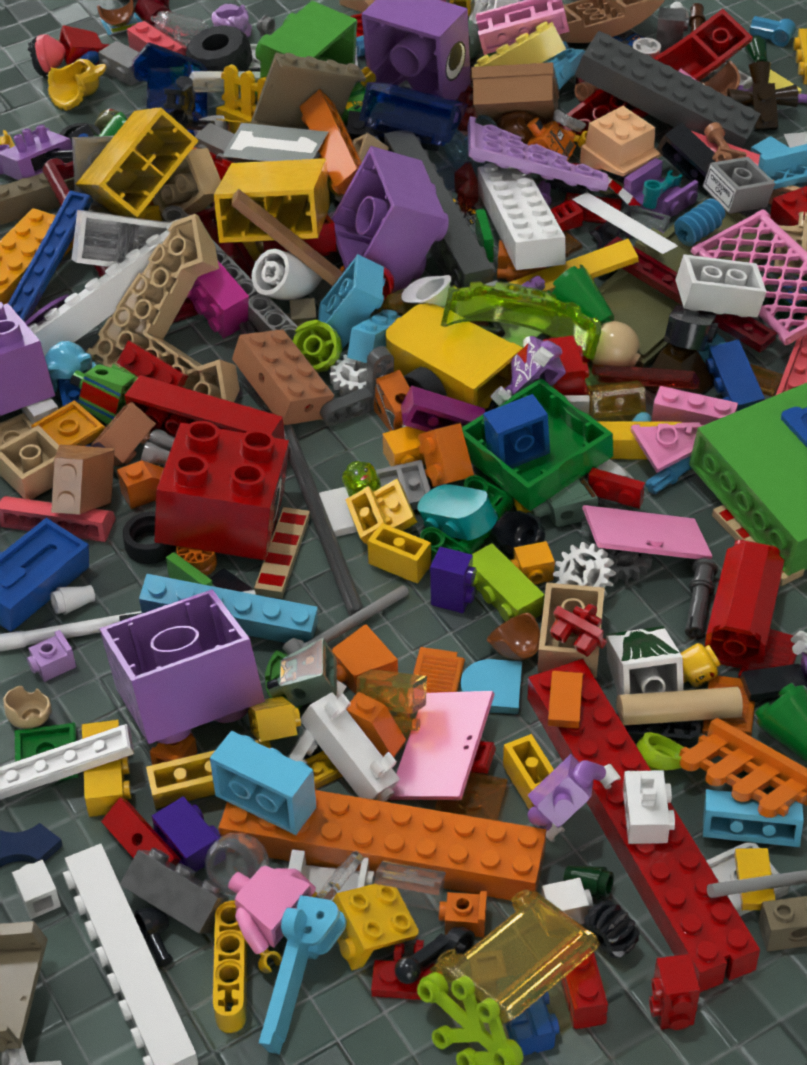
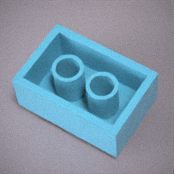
M359 254L346 268L320 302L318 320L327 323L337 331L342 341V348L350 341L351 329L369 319L374 309H379L384 301V295H382L385 279L383 278L384 267Z
M231 731L210 757L215 796L294 835H297L317 808L313 769L302 761H294L284 756L277 749L267 748L255 742L254 739L247 735L242 736Z

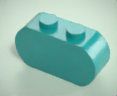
M450 484L433 488L420 499L417 505L425 528L435 527L452 538L473 540L484 535L493 528L498 518L485 490Z

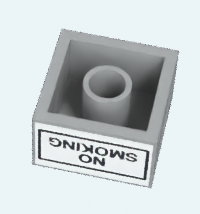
M749 157L710 163L703 184V188L729 214L767 207L775 186V182Z

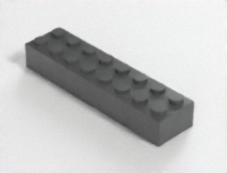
M601 31L597 32L586 49L574 75L673 127L682 122L689 130L705 135L704 131L709 124L714 122L720 123L725 131L724 139L726 143L743 148L760 116V113L713 90L710 86H706L692 77L678 72L671 66L665 65Z

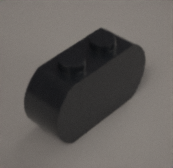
M676 305L669 315L664 341L681 348L705 350L708 343H713L718 331L719 323H715L716 314L701 310L691 311L684 309L683 305Z

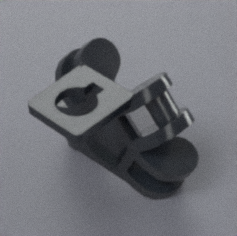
M182 76L176 80V85L180 90L164 89L167 99L163 108L174 110L168 114L186 130H202L209 123L215 125V121L193 120L192 112L196 109L194 102L196 94L193 90L191 78ZM176 96H179V104H176Z

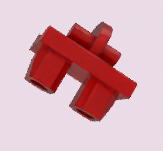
M588 604L584 609L576 606L573 613L560 606H557L553 614L556 620L550 633L555 640L565 643L571 633L578 635L579 637L573 644L574 649L586 657L597 646L601 649L604 648L607 640L603 638L604 631L598 628L602 624V619L596 616L597 607L595 605Z

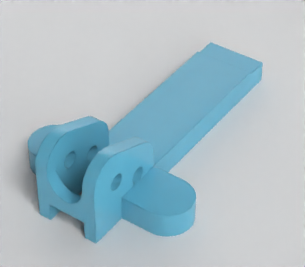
M300 895L297 908L288 907L283 914L281 931L287 938V944L259 1043L269 1053L280 1055L282 1045L286 1040L308 958L317 959L319 955L327 953L346 928L347 921L345 916L331 900Z

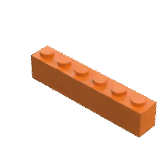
M319 89L299 106L303 114L301 119L309 128L308 130L328 132L318 150L320 153L319 159L326 158L328 177L333 181L331 186L338 195H344L362 161L334 102Z

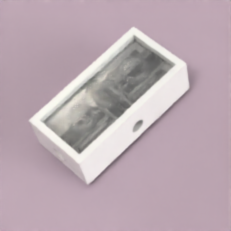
M77 210L72 260L76 263L107 267L116 263L120 264L126 260V255L129 252L144 247L146 241L155 234L160 235L166 231V226L171 222Z

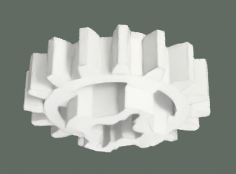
M346 354L343 355V361L338 359L335 365L331 366L330 383L333 384L334 391L340 390V395L343 396L346 393L349 394L366 387L367 363L347 358Z
M581 542L580 549L571 545V553L562 552L563 562L556 561L555 563L560 567L559 571L553 573V576L560 579L556 582L557 584L602 588L613 586V583L609 581V577L616 575V572L609 567L614 564V561L607 558L609 553L598 548L596 544L592 543L589 546L585 542ZM585 557H594L596 560H587Z

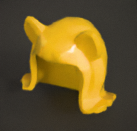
M78 59L63 68H51V71L48 72V94L53 104L60 110L64 109V111L71 110L75 106L80 105L79 103L83 101L84 97L90 96L97 91L100 77L107 68L106 65L100 64L95 66L87 59Z

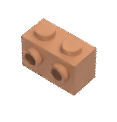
M131 402L119 411L91 446L114 448V466L122 463L128 464L137 454L134 449L138 444L141 443L143 445L148 441L152 433L150 430L156 423Z

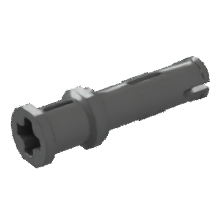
M706 558L695 560L692 567L694 577L689 584L692 597L685 628V634L690 638H697V635L699 637L703 636L709 596L715 590L713 579L718 572V566L713 560Z

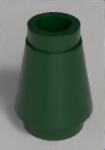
M753 36L752 42L745 47V51L753 63L767 61L766 41L760 36Z
M571 865L566 867L563 881L580 878L584 890L589 889L591 896L597 899L610 896L614 884V873L607 871L606 867Z

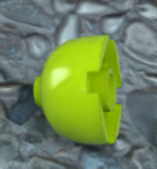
M319 320L307 321L297 327L292 341L315 371L320 373L331 369V366L335 365L336 361L340 359L342 352V341L337 331L327 323Z

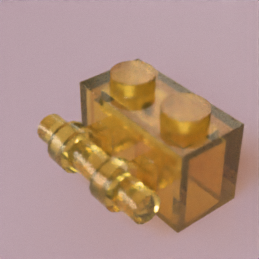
M371 669L357 677L356 694L359 691L385 704L389 711L397 712V716L392 717L401 732L406 733L408 730H419L420 720L410 718V714L426 706L427 676Z

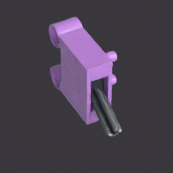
M38 125L36 130L32 132L29 128L23 129V135L17 134L14 136L16 146L12 148L9 145H0V174H5L17 180L42 173L44 164L50 159L58 158L63 160L64 163L73 161V148L70 138L54 133L49 128H45L44 125Z

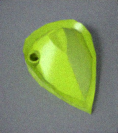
M652 732L645 733L638 741L636 746L651 771H667L681 768V756L679 754L683 746L663 735Z

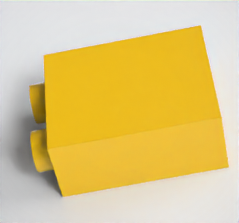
M161 107L136 110L81 176L76 185L86 194L91 195L93 200L105 206L112 215L137 218L199 140Z
M326 158L231 163L214 193L219 243L274 240L232 206L233 195L238 189L299 238L312 239L319 237L330 207Z

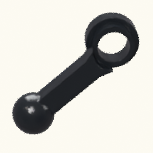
M454 927L446 936L440 933L435 940L412 956L402 957L397 961L394 969L396 978L404 984H412L419 979L421 972L445 955L457 962L464 960L473 948L475 942L474 932L465 927Z

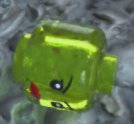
M354 461L350 463L341 477L349 497L368 486L373 492L381 487L377 472L369 462Z

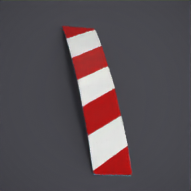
M608 177V187L617 193L628 206H641L630 193Z

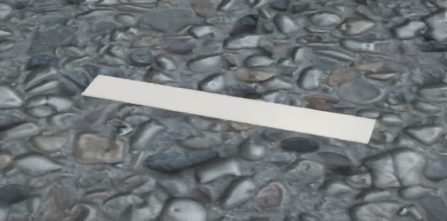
M588 192L572 199L662 254L678 247V245Z

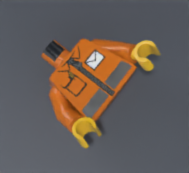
M534 118L527 124V127L533 134L527 145H541L546 149L568 157L567 161L576 147L574 142H577L580 148L586 144L588 131H584L581 136H578L576 132L561 128L555 121L543 125L539 118Z

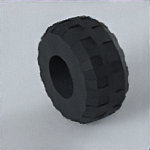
M227 25L213 26L202 30L190 40L186 48L187 61L197 71H224L226 66L233 64L237 67L238 72H246L253 59L251 46L246 34L236 27Z

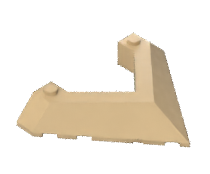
M192 214L171 224L168 229L170 233L162 244L159 243L148 259L150 263L142 274L139 273L116 306V311L112 317L108 318L98 333L99 339L93 348H88L86 353L91 354L93 360L111 368L114 363L122 367L117 364V361L129 340L188 375L189 377L183 388L234 402L240 390L236 365L220 359L202 365L164 340L197 277L219 269L215 244L199 216Z

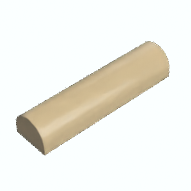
M739 687L624 694L617 696L616 709L621 722L626 726L716 718L742 717L743 700Z

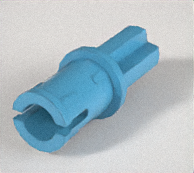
M690 457L673 464L648 479L645 483L648 492L657 494L670 483H677L680 476L692 469L689 465Z

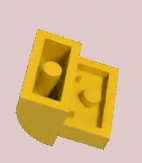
M398 479L393 480L374 492L368 486L345 499L360 539L365 544H367L368 539L381 523L401 531L418 523L404 488Z

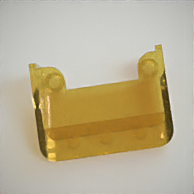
M523 890L514 895L511 899L515 910L513 915L465 954H458L455 949H450L441 954L438 958V963L429 969L431 973H440L446 979L449 987L448 996L464 1011L466 1010L463 1000L457 999L451 990L452 982L462 976H467L473 981L477 1003L487 998L497 1002L500 1008L499 1016L503 1024L518 1017L599 947L600 942L593 933L536 891Z

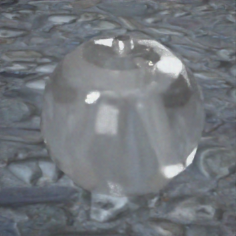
M228 833L219 837L210 847L205 858V873L208 880L219 885L222 888L220 893L226 896L237 895L228 888L229 881L235 873L241 872L251 879L261 867H269V856L264 845L256 837L247 833Z

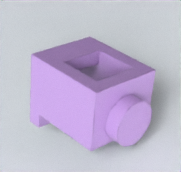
M60 630L54 632V637L28 648L30 656L27 657L28 665L34 674L39 673L44 682L76 668L73 650Z

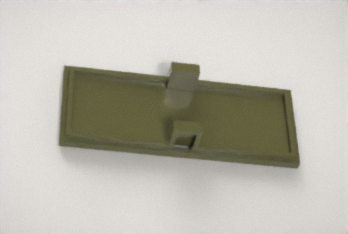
M706 197L700 203H703V201L709 199V197ZM725 210V218L722 220V225L693 246L704 242L748 217L738 212L729 214ZM758 223L753 228L759 227L760 224ZM674 225L664 233L651 228L652 231L678 245V247L664 254L640 240L635 242L636 248L677 273L683 255H693L691 253L693 246H685L680 242L675 233ZM745 233L742 239L754 240L757 234ZM772 233L762 234L759 240L771 241L774 235ZM739 234L736 235V236H734V237H732L731 239H736V238H738V237H739ZM724 244L721 250L734 251L736 245ZM719 245L710 250L718 249ZM742 245L739 251L751 252L754 246ZM759 246L756 252L769 253L771 247ZM721 256L719 259L732 260L733 257ZM739 257L736 261L749 263L750 258ZM757 258L754 259L753 263L762 265L767 259ZM621 268L599 286L598 289L615 316L613 321L627 324L637 334L640 343L637 353L641 356L635 367L643 371L669 345V343L664 341L669 315L676 305L681 304ZM567 315L563 317V325L579 335L586 336L589 331L588 328Z

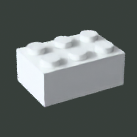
M684 254L676 277V284L683 307L691 311L701 310L715 314L725 313L740 317H758L767 293L756 263Z

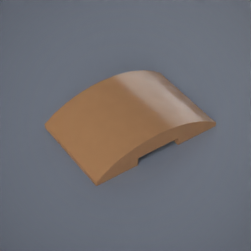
M579 0L563 4L570 32L559 35L562 41L569 43L592 42L598 31L614 37L643 22L665 0Z

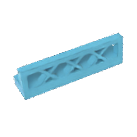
M807 144L760 155L758 167L769 177L782 178L774 181V189L807 182ZM791 172H800L804 174L796 175Z

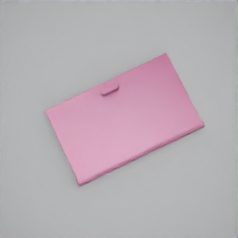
M588 505L582 506L598 548L691 559H712V554L694 518Z
M493 691L424 693L396 773L400 780L394 786L393 791L395 793L389 800L462 799L495 696Z

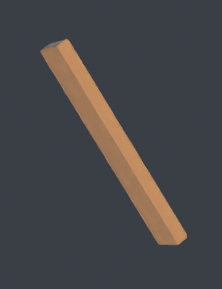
M240 189L234 193L232 206L331 286L336 283L343 274L342 271Z

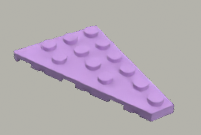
M470 116L468 121V154L473 160L481 163L486 161L493 162L500 168H516L524 174H540L541 177L547 180H554V178L563 180L564 183L571 186L583 185L595 192L600 190L607 191L609 185L608 174L583 163L578 165L571 164L567 161L568 157L546 149L538 144L529 146L521 142L522 137L502 130L492 124L480 125L475 122V117Z

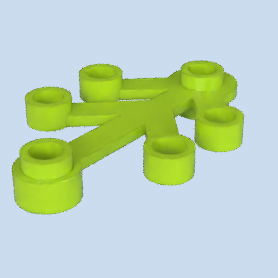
M433 972L420 980L417 992L421 1000L426 1003H437L462 1026L460 1028H450L447 1025H442L432 1032V1040L435 1046L439 1049H445L453 1043L479 1042L487 1049L486 1051L476 1052L468 1047L456 1055L457 1065H520L523 1062V1052L520 1046L514 1040L506 1039L499 1016V1005L491 998L477 1003L474 994L475 986L469 977L462 976L451 984L453 995L457 999L463 1000L466 1011L448 996V983L440 973ZM484 1023L489 1024L491 1034L486 1031Z

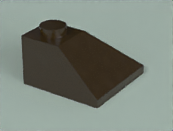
M669 344L659 353L642 383V387L657 395L660 386L704 395L714 387V378L712 374L708 373L707 366L698 350Z

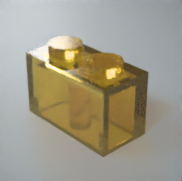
M639 381L587 386V395H589L590 400L589 413L593 418L646 413L645 387Z

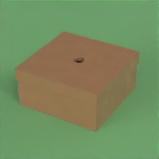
M553 62L472 67L473 105L481 125L492 124L496 126L497 120L504 113L512 111H527L532 116L536 114L543 124L554 121L552 118L555 109L558 110L559 86Z

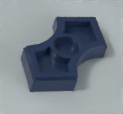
M41 823L22 832H5L0 830V868L5 864L17 861H25L32 864L40 860L45 862L63 846L62 840Z

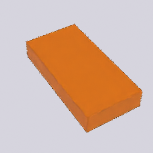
M552 671L548 726L579 728L583 673Z

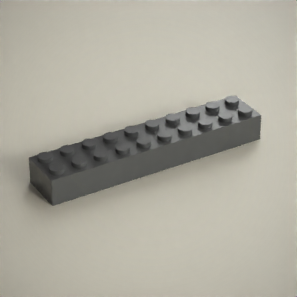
M411 128L385 133L384 144L389 147L388 151L422 160L431 183L436 187V195L441 207L448 215L449 224L444 238L439 242L434 241L429 252L442 275H450L452 277L450 285L453 293L456 294L492 282L493 277H495L494 264L488 261L484 247H480L476 234L471 232L467 218H463L459 205L454 203L451 191L446 189L443 177H439L437 174L436 166L430 162L426 149L423 150L419 137L415 136Z

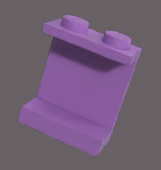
M655 158L624 178V189L641 205L639 207L663 221H667L689 205L695 203L698 197V181L694 180L683 188L678 186L670 187L658 197L656 208H645L643 206L644 182L647 180L663 182L665 180L661 177L663 162Z

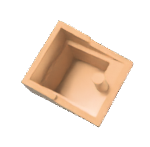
M622 106L589 123L586 144L581 146L580 163L599 171L605 170L625 176L627 174L630 175L651 160L663 155L654 148L655 127Z

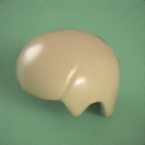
M17 686L9 690L3 698L8 721L13 726L21 729L41 726L48 720L52 712L50 698L41 693L39 689L30 693L23 686Z

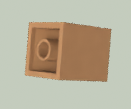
M59 445L54 457L51 513L80 515L111 503L114 448Z

